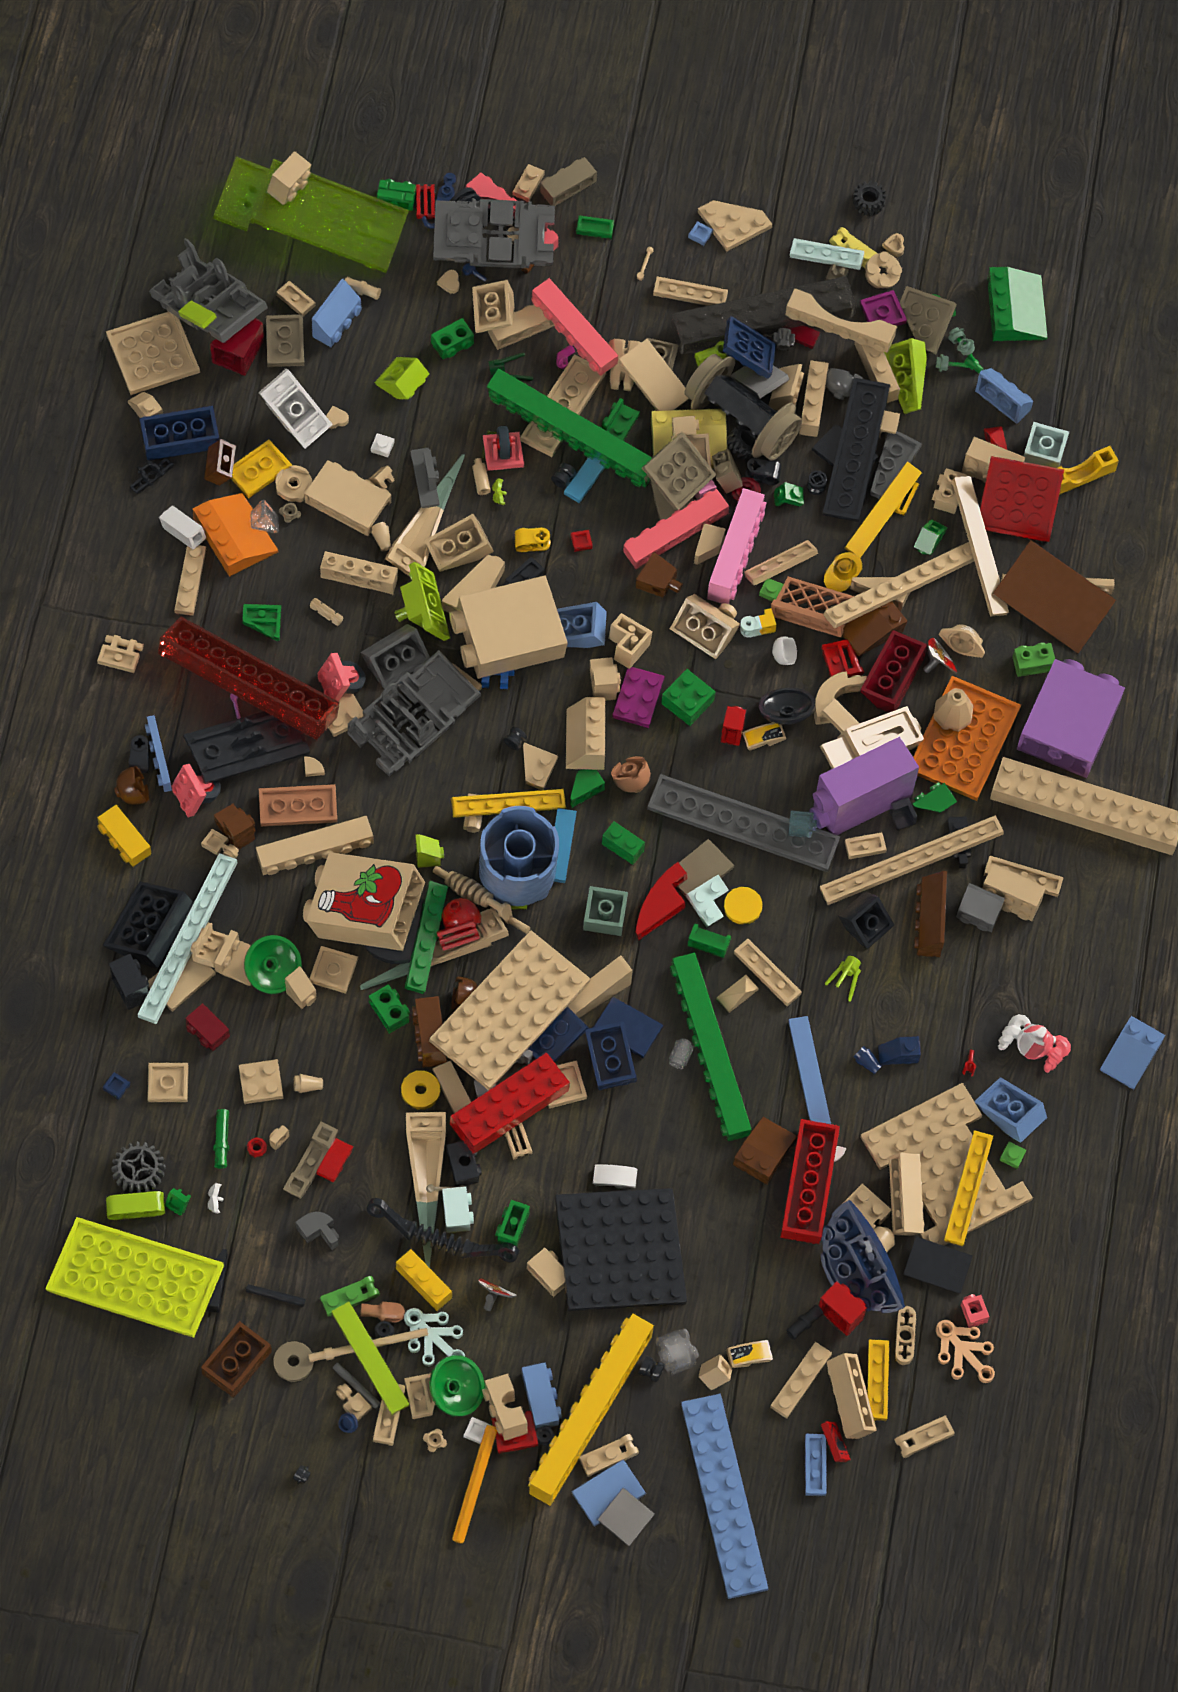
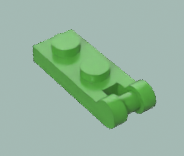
M368 1276L361 1281L320 1296L327 1316H331L334 1309L347 1302H350L352 1307L378 1297L380 1293L374 1286L375 1281L373 1277ZM366 1287L368 1292L362 1294L361 1289Z

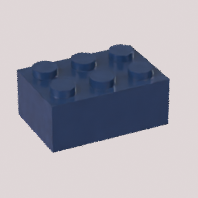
M621 1021L586 1029V1037L599 1091L637 1082L624 1022Z

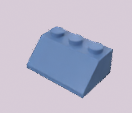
M341 279L312 318L313 338L329 347H332L335 342L337 343L340 340L342 332L350 327L354 316H358L362 309L361 298L345 280Z
M992 368L982 370L979 373L975 391L1016 424L1031 411L1033 401L1030 396L1018 390L1016 385L1008 382L1001 373L994 371Z

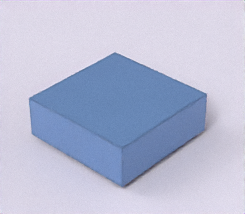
M697 221L688 238L704 246L713 233V229Z

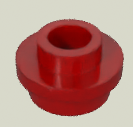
M253 1138L247 1144V1151L253 1157H261L267 1151V1144L261 1138ZM255 1146L261 1147V1149L258 1151L254 1150L253 1148Z

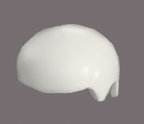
M780 637L774 642L772 653L774 659L779 664L792 665L795 663L797 648L793 638Z

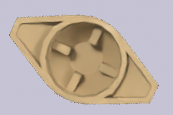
M956 625L953 628L942 629L939 633V636L946 644L959 654L980 658L985 654L981 646L983 640L969 626Z

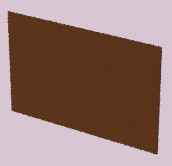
M1030 540L992 593L1076 653L1081 651L1116 601V599L1032 540Z

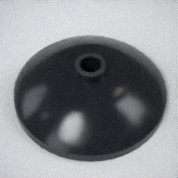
M798 688L773 690L764 695L759 702L760 714L768 721L782 725L795 724L807 719L816 707L814 697L809 692Z

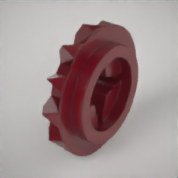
M742 477L743 486L731 491L733 498L739 502L743 488L761 493V487L753 478Z

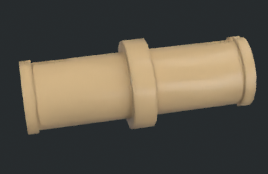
M350 277L345 279L358 295L362 296L364 294L377 300L381 294L380 288L368 285L365 281L360 282Z

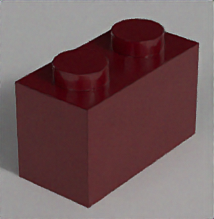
M203 1003L185 1018L188 1032L192 1035L196 1034L200 1038L199 1042L206 1049L209 1047L214 1051L230 1037L229 1029Z

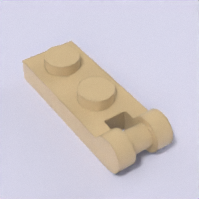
M945 1415L897 1437L895 1442L897 1446H900L903 1458H907L920 1450L954 1436L955 1433ZM912 1439L914 1445L909 1447L907 1441Z
M631 1434L580 1456L579 1460L587 1477L605 1470L621 1460L625 1461L639 1454L637 1447H634L632 1443L633 1438ZM625 1445L627 1451L622 1453L620 1447Z

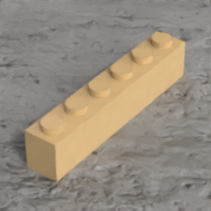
M363 816L256 847V855L263 875H273L283 869L290 870L300 864H311L321 858L327 859L329 852L346 854L359 847L367 848L374 843L373 833L367 816Z

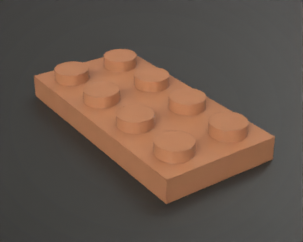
M335 784L259 789L261 827L337 822Z

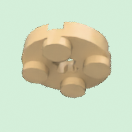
M887 252L873 255L865 266L867 281L878 289L893 287L900 279L902 273L898 260ZM879 267L885 268L887 275L884 273L881 275Z
M296 465L289 466L290 468L285 470L282 469L277 474L275 480L277 494L287 501L303 502L305 500L304 494L313 482L309 472L305 468ZM295 480L298 486L293 487L289 483H293Z

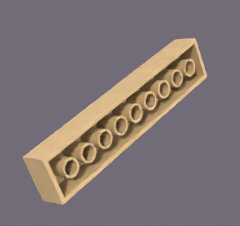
M1002 758L991 793V800L1173 856L1178 842L1177 810L1012 759Z

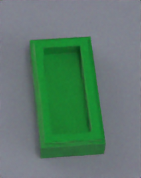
M578 216L576 234L612 239L614 220Z

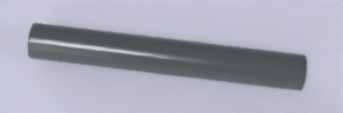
M339 1363L333 1366V1369L375 1409L381 1405Z

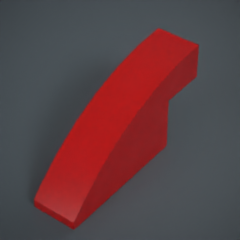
M679 862L670 867L657 880L647 895L639 913L636 926V938L638 940L686 908L685 901L675 890L677 886L687 880V873Z

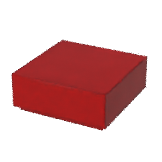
M589 530L571 533L574 552L593 548Z

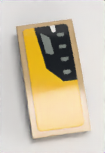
M769 723L742 732L749 751L766 744L771 746L786 740L782 724Z
M768 1340L741 1344L726 1349L731 1368L748 1367L754 1363L770 1362L773 1359Z

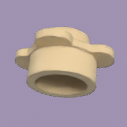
M435 1429L423 1436V1440L427 1442L430 1452H435L436 1449L444 1448L447 1445V1441L443 1439L440 1429Z

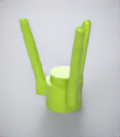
M847 956L846 960L841 962L839 967L825 982V985H828L842 970L843 973L835 985L838 988L846 975H854L848 997L849 1002L852 1000L857 978L861 972L859 969L860 960L853 956Z

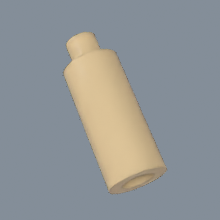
M480 458L474 460L475 464L472 467L478 495H486L491 491L486 465L482 463Z

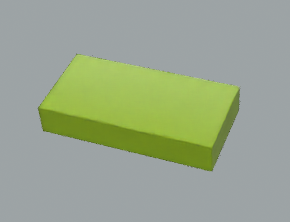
M192 300L178 311L182 318L203 329L217 318L214 312Z

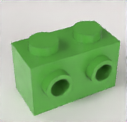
M1038 643L1035 646L1029 647L1025 645L1019 646L1014 649L1013 653L1017 677L1049 672L1055 660L1051 643Z

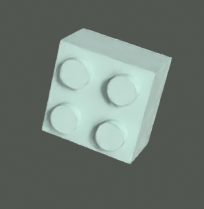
M1033 422L1023 456L1026 457L1025 462L1053 468L1059 467L1069 432Z

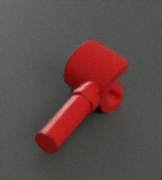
M969 1050L968 1062L965 1063L962 1071L964 1075L966 1071H970L972 1073L971 1076L974 1075L976 1064L973 1063L974 1050Z

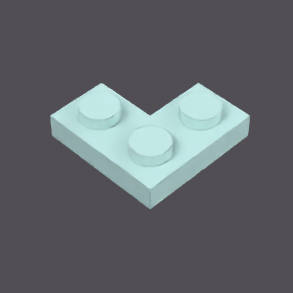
M716 875L685 895L706 928L723 917V914L713 900L729 890L720 876Z

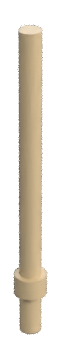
M427 1328L372 1341L376 1347L428 1336ZM351 1345L334 1349L330 1347L325 1348L321 1352L308 1354L310 1362L323 1359L327 1361L334 1359L336 1356L354 1353Z

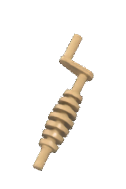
M438 866L433 869V873L445 879V884L462 898L469 899L485 908L491 906L498 911V916L505 923L511 924L526 934L530 931L529 926L513 917L510 904L507 902L501 904L494 900L493 894L475 880L462 874H457L454 871L448 873Z

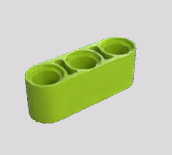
M154 1191L106 1197L107 1218L119 1220L165 1214L164 1193Z

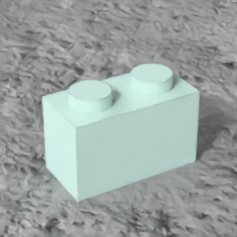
M466 1187L442 1189L446 1232L470 1231V1224H474L473 1212H469L468 1205H472L471 1193H467Z

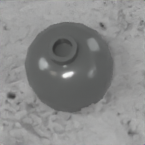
M831 368L827 371L826 387L829 392L834 394V398L844 400V397H850L854 378H863L857 374H854V377H852L848 371Z

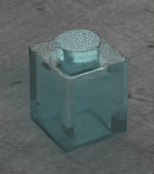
M791 811L788 836L811 838L812 831H816L817 820L813 819L814 812Z

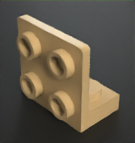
M233 930L230 931L214 962L215 972L251 986L244 971L245 955L251 945L240 941L238 933Z

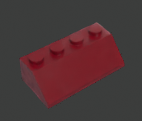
M893 630L860 692L879 709L889 713L897 710L926 657L927 644Z

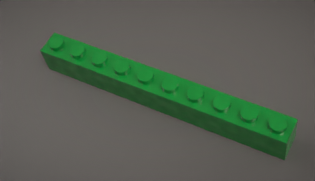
M691 953L673 958L670 972L672 977H676V991L678 995L681 994L683 999L681 1001L682 1010L687 1012L688 1018H686L689 1030L692 1029L693 1031L692 1041L694 1047H698L699 1050L697 1054L700 1065L703 1064L705 1068L703 1075L705 1082H709L711 1087L709 1089L710 1098L715 1100L716 1107H714L716 1117L720 1118L722 1122L720 1125L721 1133L723 1136H726L728 1142L748 1137L751 1134V1125L696 954Z

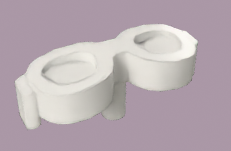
M215 1183L208 1193L210 1196L208 1208L214 1213H220L218 1201H223V1198L217 1197L221 1186L218 1183Z

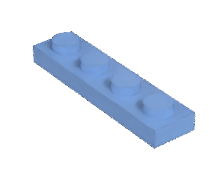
M148 716V724L144 725L147 736L151 735L152 741H149L150 751L155 752L156 756L153 758L154 767L159 769L160 772L157 775L159 786L163 785L164 792L172 791L155 716Z

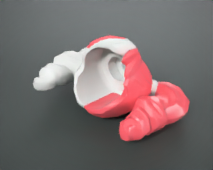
M1020 1014L1011 1018L1008 1026L1002 1031L1003 1036L998 1040L999 1050H1005L1014 1039H1017L1018 1049L1027 1059H1040L1046 1055L1048 1058L1045 1060L1044 1070L1047 1073L1053 1070L1063 1060V1057L1067 1056L1071 1051V1044L1067 1038L1061 1035L1052 1036L1044 1026L1031 1024L1025 1015Z

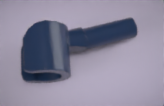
M470 263L463 266L462 272L466 276L472 273L482 281H486L487 278L475 269V266H470Z

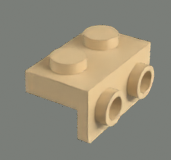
M208 922L206 927L201 929L197 941H194L191 945L190 951L192 952L193 961L214 968V962L228 935L213 931L212 923Z

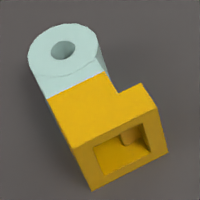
M772 608L765 609L764 615L744 617L740 624L741 634L745 637H754L776 632V622Z

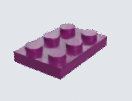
M635 667L628 668L613 712V718L649 728L665 676Z

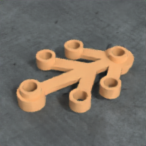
M949 1320L940 1321L936 1326V1334L941 1338V1351L938 1355V1362L943 1365L949 1362L950 1354L948 1353L950 1341L955 1346L954 1368L951 1371L952 1378L956 1380L962 1378L964 1374L962 1359L964 1356L978 1372V1378L981 1382H991L995 1375L994 1369L988 1365L983 1366L970 1350L981 1351L984 1355H990L994 1349L991 1342L961 1341L956 1335L968 1336L971 1340H977L980 1336L979 1328L955 1327ZM947 1328L949 1333H944L942 1329ZM976 1331L977 1336H972L970 1332ZM984 1346H989L991 1350H984ZM945 1355L948 1359L944 1361L940 1356ZM959 1370L961 1375H955L954 1371ZM988 1373L989 1378H984L982 1374Z

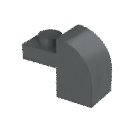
M311 1212L295 1222L296 1229L307 1244L321 1235L331 1250L338 1247L339 1235L334 1228H331L334 1224L333 1219L323 1212Z

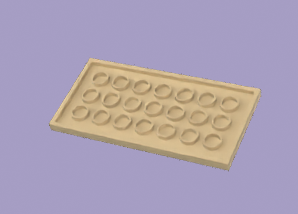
M530 930L430 1037L429 1042L486 1089L490 1090L590 982V978Z

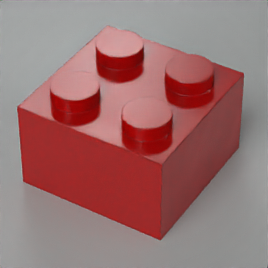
M836 1281L820 1298L819 1307L822 1309L823 1315L848 1336L862 1322L867 1308L864 1301L859 1297L855 1298L846 1285Z

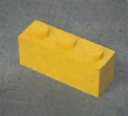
M117 805L97 817L98 829L103 835L106 834L110 838L109 842L114 849H119L121 852L120 856L125 863L129 862L133 867L151 855L150 845Z
M411 1249L396 1262V1270L436 1311L452 1299V1291Z

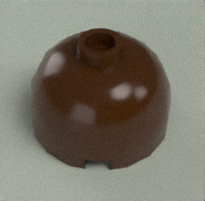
M137 766L123 770L117 778V787L114 788L117 797H121L125 803L130 805H139L149 801L148 786L143 784L142 779L145 778Z
M456 977L455 982L458 983L457 988L453 987L451 1009L455 1010L452 1014L478 987L477 983L472 979Z

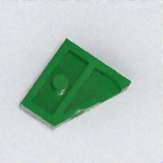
M244 604L243 625L276 641H280L281 605Z

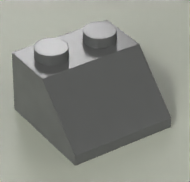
M969 883L956 917L963 923H971L982 931L992 933L1005 898Z

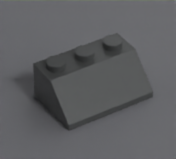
M409 624L404 625L361 652L367 667L384 689L398 681L407 672H413L420 664H424L430 658L417 629Z

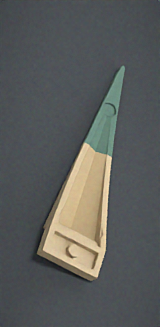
M464 455L459 457L437 486L440 505L420 508L392 544L385 558L408 576H410L409 564L417 562L423 567L426 565L430 551L424 540L436 534L448 497L465 457Z
M490 908L480 912L482 915L481 923L476 925L480 939L443 951L440 941L436 942L431 966L491 946V942L509 936L508 930L496 910ZM474 933L445 942V944L474 935ZM410 962L400 964L361 984V990L407 975Z
M446 1112L406 1113V1137L420 1225L424 1224V1231L430 1226L431 1233L433 1234L439 1191L429 1193L426 1191V1187L429 1184L434 1185V1187L440 1186L446 1138ZM428 1241L425 1246L423 1245L425 1264L430 1267L432 1248H430V1241Z

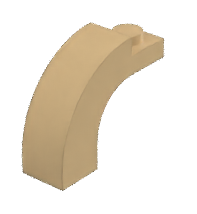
M846 671L827 679L820 687L816 696V707L814 710L816 725L831 723L821 712L832 700L840 695L859 692L867 676L855 675L848 678Z

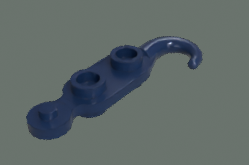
M453 173L444 175L445 185L440 187L437 200L450 201L455 195L452 185L456 182V176ZM423 216L422 221L424 225L430 229H435V223L427 222L426 216Z

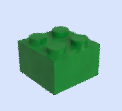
M686 669L662 694L661 704L687 725L691 726L714 702L716 691Z

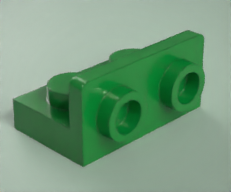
M620 398L617 403L612 405L611 414L609 417H605L602 427L607 432L624 441L638 419L639 412L624 405V400Z

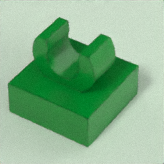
M173 1188L168 1194L165 1206L181 1216L185 1212L191 1196L189 1194L185 1196L181 1193V1189L176 1190Z

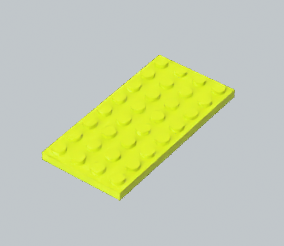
M76 1217L46 1286V1290L50 1293L194 1338L224 1264L223 1262Z

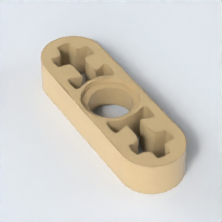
M909 1306L899 1310L897 1315L895 1359L901 1365L909 1364L914 1356L916 1312ZM905 1312L912 1316L908 1320V1326H904L905 1317L903 1315ZM908 1331L911 1334V1338L903 1340L900 1337V1333ZM903 1346H907L906 1354L910 1355L906 1359L899 1355L902 1354Z

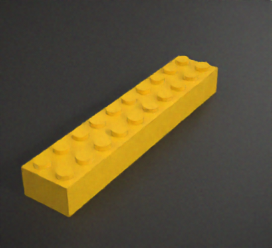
M632 1314L630 1319L626 1317L621 1326L620 1335L616 1334L611 1342L610 1352L606 1351L600 1361L602 1362L600 1368H595L590 1377L592 1379L590 1385L584 1386L580 1394L579 1403L575 1402L572 1406L569 1420L565 1419L560 1426L559 1436H554L549 1445V1453L543 1454L539 1461L538 1471L534 1470L528 1480L530 1481L528 1484L530 1495L551 1506L651 1340L654 1325L635 1314Z

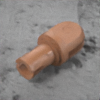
M382 1302L380 1305L362 1304L361 1317L379 1318L380 1322H400L405 1315L404 1307L399 1303Z

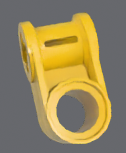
M520 528L515 531V549L518 552L545 551L550 547V532L546 528Z

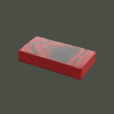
M827 1421L821 1424L834 1460L836 1462L851 1460L836 1422Z

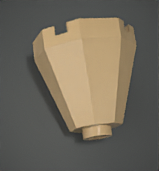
M954 688L936 700L933 718L942 729H954L953 731L959 732L971 724L973 704L962 689Z

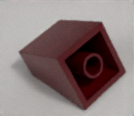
M254 318L224 343L217 339L213 340L210 344L212 363L246 376L264 342L262 322Z

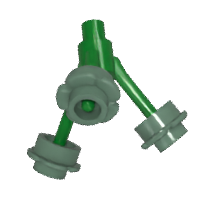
M958 327L952 329L949 332L948 339L953 344L959 343L957 350L962 355H967L964 363L949 362V357L941 354L940 357L936 358V368H939V372H941L942 370L947 371L948 366L969 367L971 370L974 369L977 373H980L983 367L978 364L979 361L972 355V352L975 350L974 341L965 338L964 329H959Z

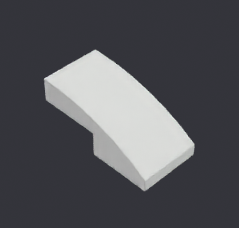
M595 1165L593 1184L595 1186L635 1188L637 1168L618 1165Z

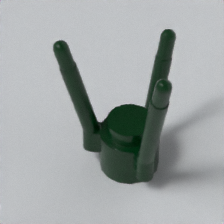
M525 353L489 361L490 374L494 375L498 368L505 371V362L523 357ZM511 375L520 380H533V377Z

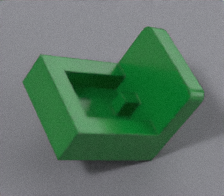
M784 482L774 490L775 505L780 506L785 502L800 507L804 504L803 487Z

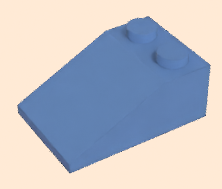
M597 602L557 609L568 642L567 647L590 648L605 645L607 611Z
M1131 1016L1101 1066L1100 1071L1134 1090L1161 1046L1165 1035Z
M1001 1077L974 1101L977 1107L1001 1130L1020 1143L1047 1118L1043 1102Z

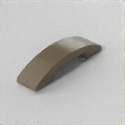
M320 1122L296 1170L292 1172L284 1186V1191L300 1199L303 1197L316 1177V1172L334 1142L338 1129Z

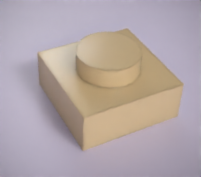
M282 1125L279 1129L276 1128L270 1134V1146L275 1150L289 1137V1130Z

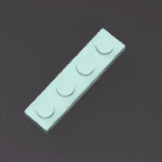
M794 239L790 257L860 270L864 251Z

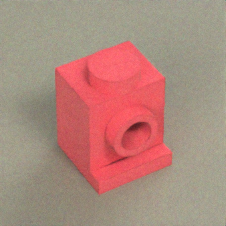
M973 1294L965 1297L961 1303V1308L968 1328L987 1323L989 1314L982 1296H975ZM975 1309L977 1313L972 1314L970 1310Z

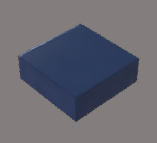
M113 1072L102 1088L119 1100L130 1086V1082Z

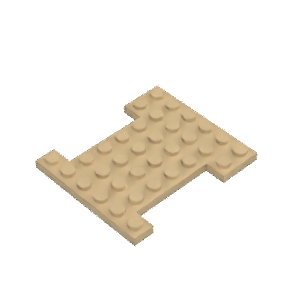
M963 1083L880 1124L860 1136L880 1170L889 1166V1156L898 1153L920 1154L923 1206L935 1224V1227L920 1234V1238L943 1246L949 1243L944 1241L973 1136L967 1125L982 1118L980 1110ZM987 1160L967 1234L1031 1201L1033 1197L1023 1181L1005 1190Z

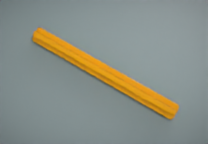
M487 1425L453 1534L452 1540L457 1543H464L496 1437L497 1429L492 1425Z

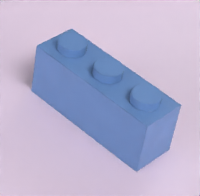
M546 1363L522 1367L521 1374L530 1411L533 1416L535 1431L543 1426H559V1419L562 1418L560 1406L556 1407L555 1399H557L555 1387L551 1388L550 1380H553L551 1369H547Z

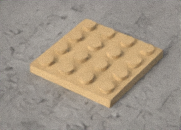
M170 312L106 331L107 338L130 395L200 373L199 366L178 317Z

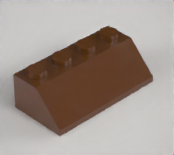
M947 871L924 876L921 879V883L917 884L916 895H920L919 901H916L915 913H919V919H915V931H918V937L914 938V948L917 949V956H941L945 936Z

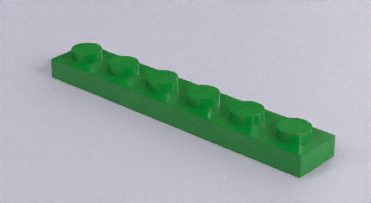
M429 881L427 884L405 989L421 994L426 990L437 931L439 930L448 889L446 885Z

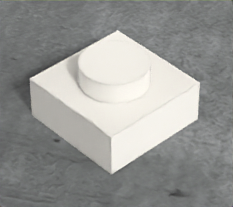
M377 433L371 447V452L389 457L394 445V438Z
M472 1417L464 1437L481 1444L485 1428L490 1424Z

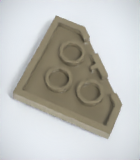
M906 286L900 300V305L905 313L909 327L916 340L925 342L926 351L936 354L957 304Z

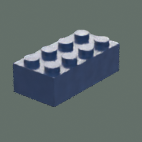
M213 406L140 418L147 460L207 451L209 446L219 440Z

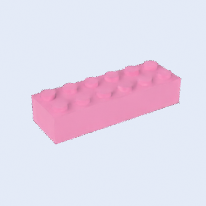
M743 488L709 582L708 600L729 604L731 599H735L737 585L740 584L743 576V568H746L748 554L753 549L754 538L758 535L759 524L763 521L766 502H764V494Z

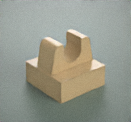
M384 466L372 475L369 480L380 488L386 489L385 479L392 483L394 478L390 467Z

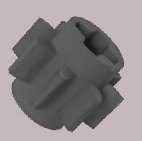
M780 328L778 333L774 332L773 342L777 344V349L789 350L790 346H794L795 334H791L790 329Z

